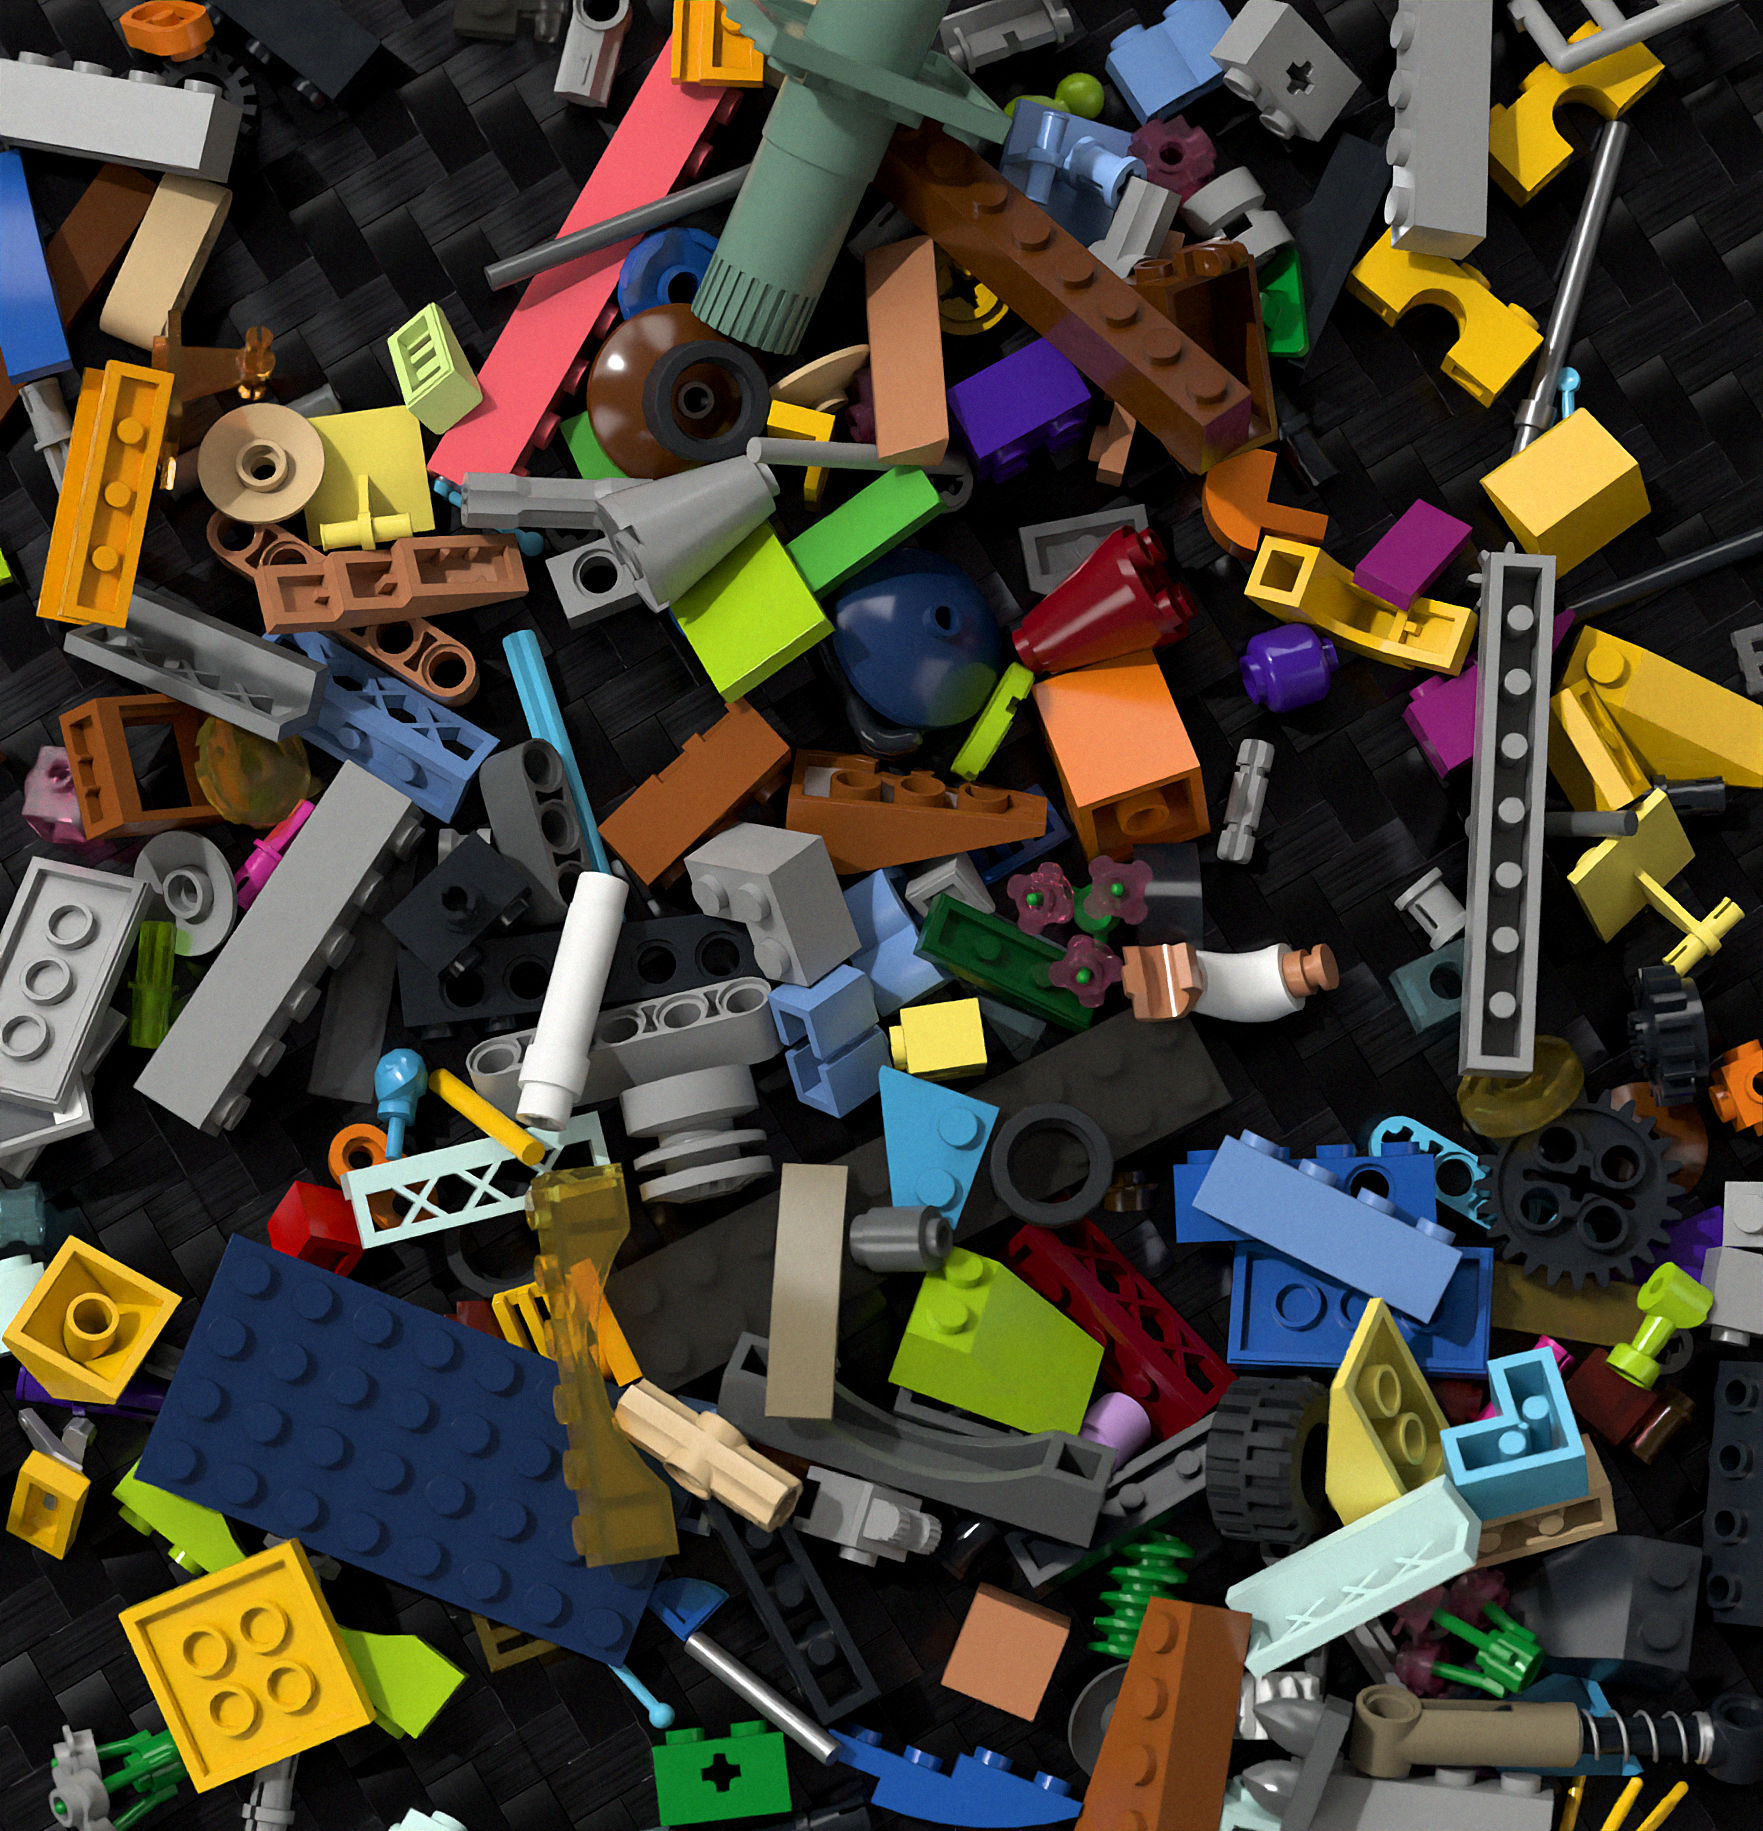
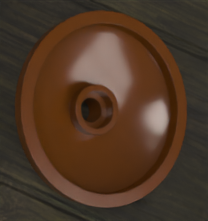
M669 303L657 305L631 316L609 335L593 362L587 385V411L591 429L606 458L627 478L658 480L713 464L712 462L685 460L662 448L647 428L641 406L644 381L655 361L672 347L695 340L731 343L753 357L766 376L768 388L772 387L770 374L759 348L750 346L745 342H740L710 327L709 324L704 323L691 312L692 304ZM702 363L689 367L679 375L671 391L670 406L674 420L684 432L694 438L709 440L724 435L734 426L740 415L742 396L739 384L730 372L716 364ZM694 387L700 393L701 403L695 411L691 412L684 404V396L690 388ZM767 424L763 429L760 437H765L767 431ZM747 450L743 452L741 455L747 456Z

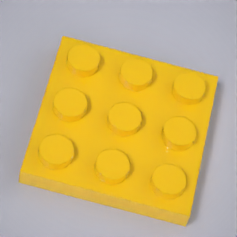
M298 1537L143 1601L118 1614L198 1794L369 1724L377 1717Z

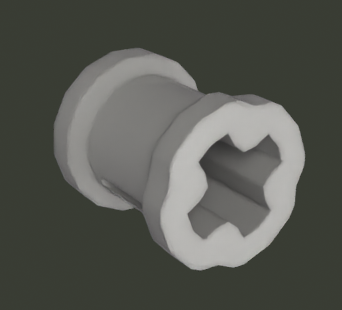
M1438 867L1422 877L1394 903L1400 911L1408 910L1431 936L1432 939L1429 945L1435 952L1439 951L1465 929L1466 921L1465 908L1441 882L1443 873Z

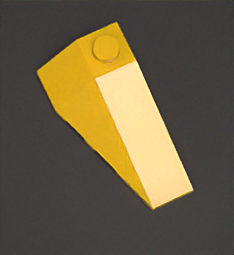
M1587 625L1582 628L1574 640L1552 697L1586 677L1648 781H1650L1651 775L1663 774L1666 780L1722 776L1724 787L1763 789L1762 706L1642 647Z

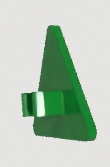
M1287 247L1257 277L1268 357L1300 358L1309 350L1300 257L1294 248Z

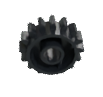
M1674 965L1637 969L1638 978L1634 979L1637 996H1634L1636 1011L1628 1012L1629 1014L1627 1015V1026L1629 1028L1627 1029V1034L1634 1036V1039H1630L1628 1042L1629 1045L1636 1046L1630 1049L1633 1064H1635L1637 1069L1643 1068L1644 1078H1648L1650 1097H1654L1656 1107L1693 1103L1692 1095H1696V1088L1705 1087L1709 1078L1708 1036L1698 989L1691 977L1681 978L1680 974H1676Z

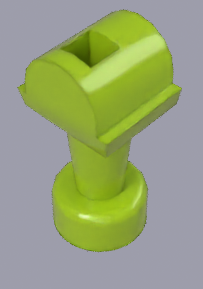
M1667 1262L1661 1265L1652 1274L1648 1282L1643 1283L1639 1291L1637 1305L1647 1315L1631 1345L1626 1343L1616 1344L1605 1364L1627 1381L1650 1391L1661 1373L1660 1366L1654 1361L1655 1357L1678 1328L1688 1329L1695 1327L1708 1318L1706 1315L1713 1303V1292L1691 1278L1690 1275L1674 1263Z

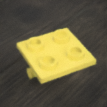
M406 405L306 418L318 433L325 453V473L322 484L315 497L304 508L309 545L311 547L323 545L324 551H327L328 549L362 545L363 550H376V543L398 540L399 538H414L413 532L436 529L420 420L407 410Z
M1657 788L1644 802L1637 803L1629 809L1633 810L1638 817L1639 824L1636 834L1633 836L1607 837L1598 847L1589 849L1581 856L1574 871L1567 876V879L1596 935L1606 944L1647 903L1685 932L1688 936L1662 959L1664 965H1674L1676 974H1680V977L1683 978L1705 954L1713 956L1722 947L1719 940L1740 919H1743L1745 914L1734 902H1731V899L1725 897L1702 922H1699L1663 889L1696 855L1668 796Z

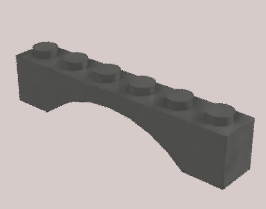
M742 1331L723 1376L716 1415L735 1427L745 1439L1071 1543L1089 1547L1104 1503L1118 1449L1056 1429L1029 1436L986 1438L956 1435L922 1427L886 1413L856 1396L836 1380L833 1422L767 1419L765 1410L770 1339Z

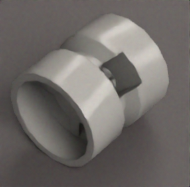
M1245 166L1234 169L1212 181L1189 198L1179 210V214L1199 242H1205L1218 236L1227 237L1226 235L1250 220L1253 227L1231 241L1243 243L1248 253L1254 254L1256 273L1270 265L1285 248L1291 247L1295 242V239L1276 211H1264L1262 208L1266 195L1248 167Z

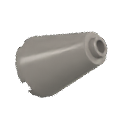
M741 455L606 494L595 501L598 505L595 511L605 537L620 565L626 563L631 573L638 579L632 582V585L647 606L657 614L676 602L776 511L773 497L780 494V488L767 464H754L749 461L746 455Z

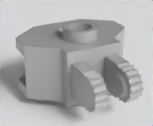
M810 1465L807 1478L820 1482L810 1519L795 1516L792 1524L793 1529L841 1543L837 1556L875 1567L878 1555L905 1563L908 1550L929 1555L930 1551L934 1552V1548L938 1547V1542L941 1540L942 1524H939V1519H936L934 1516L920 1512L923 1503L922 1499L898 1492V1487L861 1476V1479L858 1480Z

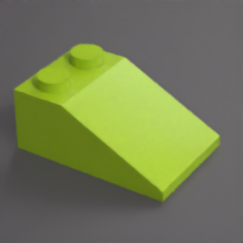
M952 1245L950 1254L944 1257L941 1266L935 1271H926L888 1381L1032 1434L1056 1429L1078 1436L1105 1348L1000 1262Z

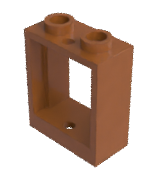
M164 693L95 698L59 716L87 840L161 834L175 829L190 831L211 829L247 812L243 796V783L238 774L229 736L228 721ZM173 723L192 807L142 811L123 727Z

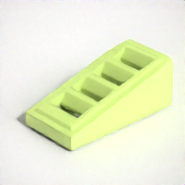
M433 302L427 305L388 338L387 343L407 410L435 434L445 433L482 402L483 396L479 383L442 309Z

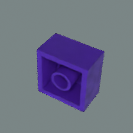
M1042 337L945 391L949 436L957 450L966 452L969 461L968 465L971 468L972 476L977 485L991 477L995 484H999L1025 470L1028 467L1025 459L1047 447L1049 452L1053 454L1078 441L1083 436L1080 428L1087 425L1092 396L1073 363Z

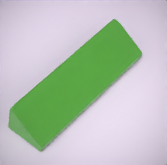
M898 464L784 547L819 602L837 589L844 581L865 569L944 512L949 506L920 465Z

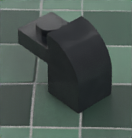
M1197 843L1133 844L1134 891L1132 893L1135 917V946L1152 947L1163 944L1173 946L1186 942L1193 945L1196 950L1203 951L1202 886Z

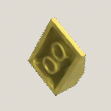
M1382 1297L1369 1300L1331 1387L1325 1491L1331 1508L1338 1513L1344 1526L1357 1521L1445 1473L1440 1431L1450 1429V1426Z

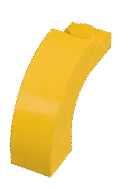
M1265 535L1244 591V595L1262 609L1288 624L1292 622L1306 623L1318 637L1327 635L1333 645L1365 657L1412 671L1415 666L1459 677L1480 617L1474 611L1420 597L1406 612L1352 583L1354 572L1340 565L1321 548Z

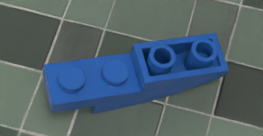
M847 1720L843 1731L830 1727L828 1734L843 1745V1751L837 1759L838 1761L880 1777L871 1798V1803L905 1815L938 1823L969 1827L1012 1828L1047 1824L1077 1817L1083 1805L1081 1801L1070 1797L1074 1787L1073 1784L1039 1770L1034 1782L1009 1772L1014 1760L981 1746H977L973 1757L960 1752L951 1776L939 1771L943 1759L907 1745L903 1756L881 1748L879 1745L883 1737L882 1734Z

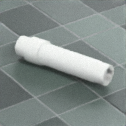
M583 872L579 875L573 901L569 906L533 1044L527 1047L517 1084L522 1090L516 1118L533 1128L551 1132L565 1131L573 1104L581 1101L590 1067L587 1055L622 925V914L629 891V885L617 877L599 872Z

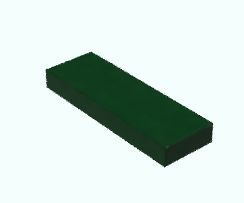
M942 892L932 899L913 951V955L1079 1035L1090 1029L1109 973L1096 968L1088 983L1080 984L1077 981V975L1083 960Z

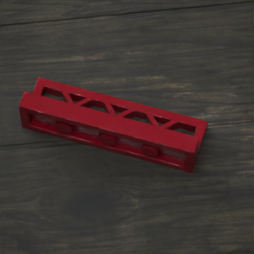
M1063 1192L1050 1204L1068 1201L1070 1197ZM1087 1216L1078 1223L1066 1226L1075 1236L1076 1247L1064 1245L1049 1228L1031 1226L1030 1224L1025 1225L992 1260L1004 1265L1105 1348L1097 1374L1114 1392L1131 1397L1143 1407L1151 1424V1432L1161 1443L1195 1424L1221 1399L1223 1394H1226L1228 1386L1234 1380H1239L1231 1369ZM1096 1269L1110 1273L1119 1283L1120 1295L1109 1293L1098 1282ZM1140 1316L1154 1320L1163 1330L1164 1342L1153 1340L1142 1329ZM1185 1364L1197 1366L1214 1385L1206 1395L1186 1376Z

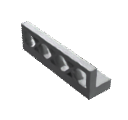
M137 584L133 585L125 629L91 623L67 632L63 648L66 652L275 742H279L317 725L330 666Z

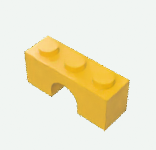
M1589 20L1567 40V43L1571 45L1602 31L1599 25L1596 26ZM1638 42L1568 74L1557 72L1546 61L1541 63L1519 85L1518 89L1523 95L1508 109L1499 103L1490 110L1488 174L1522 208L1567 166L1574 151L1555 129L1552 112L1556 108L1566 103L1580 102L1596 109L1607 121H1616L1657 83L1665 66L1642 42Z
M1391 226L1353 268L1345 285L1348 291L1392 328L1414 306L1431 303L1447 309L1458 323L1460 338L1446 354L1440 368L1487 408L1490 407L1532 359L1544 340L1536 332L1539 329L1536 320L1520 306L1510 303L1507 307L1488 291L1491 288L1489 281L1473 266L1467 263H1462L1458 266L1450 258L1391 248Z

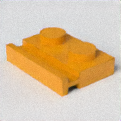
M674 0L671 57L672 85H681V82L700 83V86L763 88L765 54L753 48L755 40L739 32L740 24L725 16L727 9L719 0Z

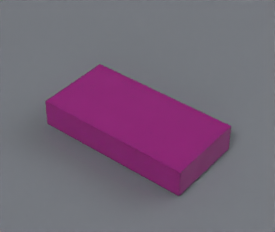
M1418 499L1356 566L1352 583L1407 612L1469 543L1473 527Z

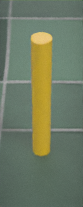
M440 1068L432 1072L429 1077V1088L528 1166H534L543 1159L545 1148L537 1139L448 1070Z

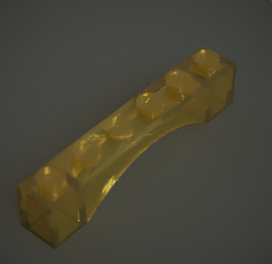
M621 1163L545 1172L531 1180L532 1190L527 1191L525 1194V1212L529 1227L532 1230L538 1229L541 1255L535 1257L534 1273L538 1291L540 1294H547L551 1320H546L544 1323V1342L548 1357L550 1359H557L560 1385L554 1387L553 1403L559 1424H566L570 1450L563 1453V1472L569 1490L576 1489L580 1516H574L572 1521V1533L578 1555L586 1556L587 1569L679 1554L670 1488L645 1465L624 1436L608 1401L599 1365L598 1320L602 1292L614 1256L631 1228Z

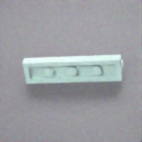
M595 1111L570 1117L567 1129L562 1132L545 1131L533 1127L524 1129L543 1144L545 1151L551 1150L544 1164L539 1162L534 1166H529L537 1171L538 1174L525 1196L513 1199L488 1185L501 1162L513 1159L519 1160L492 1137L340 1175L345 1201L351 1200L363 1249L615 1187L598 1112ZM588 1141L597 1178L573 1183L551 1170L564 1147ZM489 1166L481 1180L467 1172L468 1170ZM454 1174L476 1187L462 1211L448 1214L426 1201V1198L438 1178ZM546 1177L561 1186L537 1192ZM427 1181L419 1195L403 1187ZM392 1190L413 1203L400 1227L375 1233L366 1198L367 1195ZM483 1192L499 1201L475 1208ZM420 1208L436 1217L412 1223Z
M1446 1474L1228 1589L1225 1602L1230 1609L1253 1613L1249 1633L1251 1640L1245 1665L1255 1678L1282 1666L1475 1565L1482 1522L1456 1490Z

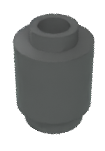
M934 1205L873 1207L867 1214L857 1215L853 1220L850 1230V1247L855 1262L861 1267L868 1266L876 1273L935 1271L941 1266L944 1257L950 1254L953 1242L949 1221L942 1217L940 1211Z

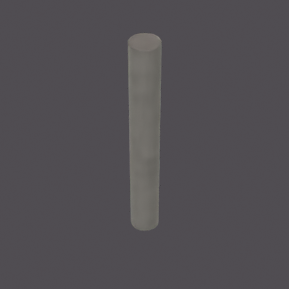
M698 1630L689 1637L684 1647V1650L819 1761L826 1766H830L839 1758L843 1751L841 1743L703 1631Z

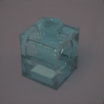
M1464 937L1395 970L1389 977L1417 1035L1461 1014L1462 993L1460 997L1452 1000L1438 997L1431 989L1430 974L1436 968H1450L1460 976L1463 984Z

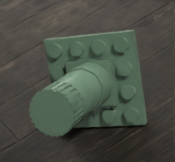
M719 0L727 9L725 16L741 25L739 32L755 40L753 48L770 57L767 62L768 65L786 75L762 129L763 138L692 303L691 312L700 318L701 321L721 331L723 334L731 336L740 342H745L750 346L758 347L768 352L771 351L775 354H796L869 182H872L876 176L898 122L919 129L922 119L926 115L944 123L942 130L963 142L978 145L981 137L1003 144L1013 120L948 56L930 50L951 0H817L815 5L804 0Z

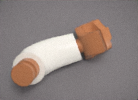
M1186 942L1173 946L1163 944L1152 947H1122L1125 966L1120 971L1125 996L1132 999L1135 1018L1141 1022H1163L1184 1018L1190 1011L1237 1022H1270L1292 1012L1302 1010L1305 1005V997L1316 994L1318 985L1325 991L1335 989L1339 985L1336 960L1331 949L1326 944L1313 946L1311 955L1305 949L1293 952L1286 943L1241 954L1198 951L1193 945Z

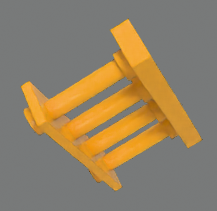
M114 360L107 361L105 371L89 367L84 368L36 613L37 617L81 626L96 623L125 629L175 374Z

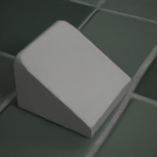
M966 851L930 858L915 867L909 874L905 897L924 919L927 916L933 897L941 892L988 915L995 911V904Z

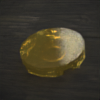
M215 715L209 716L198 732L195 747L200 745V760L195 762L196 775L208 802L226 820L236 825L245 823L249 826H255L252 829H266L295 815L307 797L310 782L308 756L298 733L275 742Z
M1534 1035L1532 1073L1524 1079L1464 1075L1457 1090V1101L1466 1123L1477 1134L1491 1138L1518 1136L1544 1126L1561 1115L1577 1098L1584 1083L1583 1065L1572 1047L1564 1039L1550 1035Z

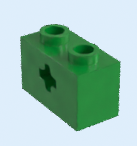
M769 1719L730 1724V1737L705 1739L704 1727L665 1732L667 1744L652 1747L661 1827L792 1811L784 1731L770 1732ZM726 1753L728 1764H740L741 1775L731 1778L730 1789L727 1790L719 1789L716 1779H704L703 1768H708L714 1764L715 1754Z

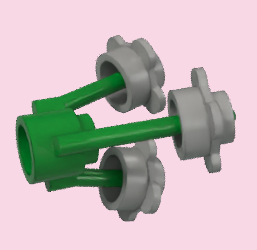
M69 1725L62 1726L65 1742L53 1745L56 1758L51 1761V1767L53 1768L52 1774L57 1788L50 1793V1804L54 1815L65 1827L74 1825L79 1831H127L158 1804L178 1795L175 1783L189 1777L190 1774L169 1729L153 1737L146 1729L127 1739L95 1747L91 1729L72 1733ZM132 1753L123 1759L124 1770L102 1780L99 1761ZM130 1783L134 1785L139 1793L150 1789V1792L112 1824L105 1817L109 1812L107 1794Z

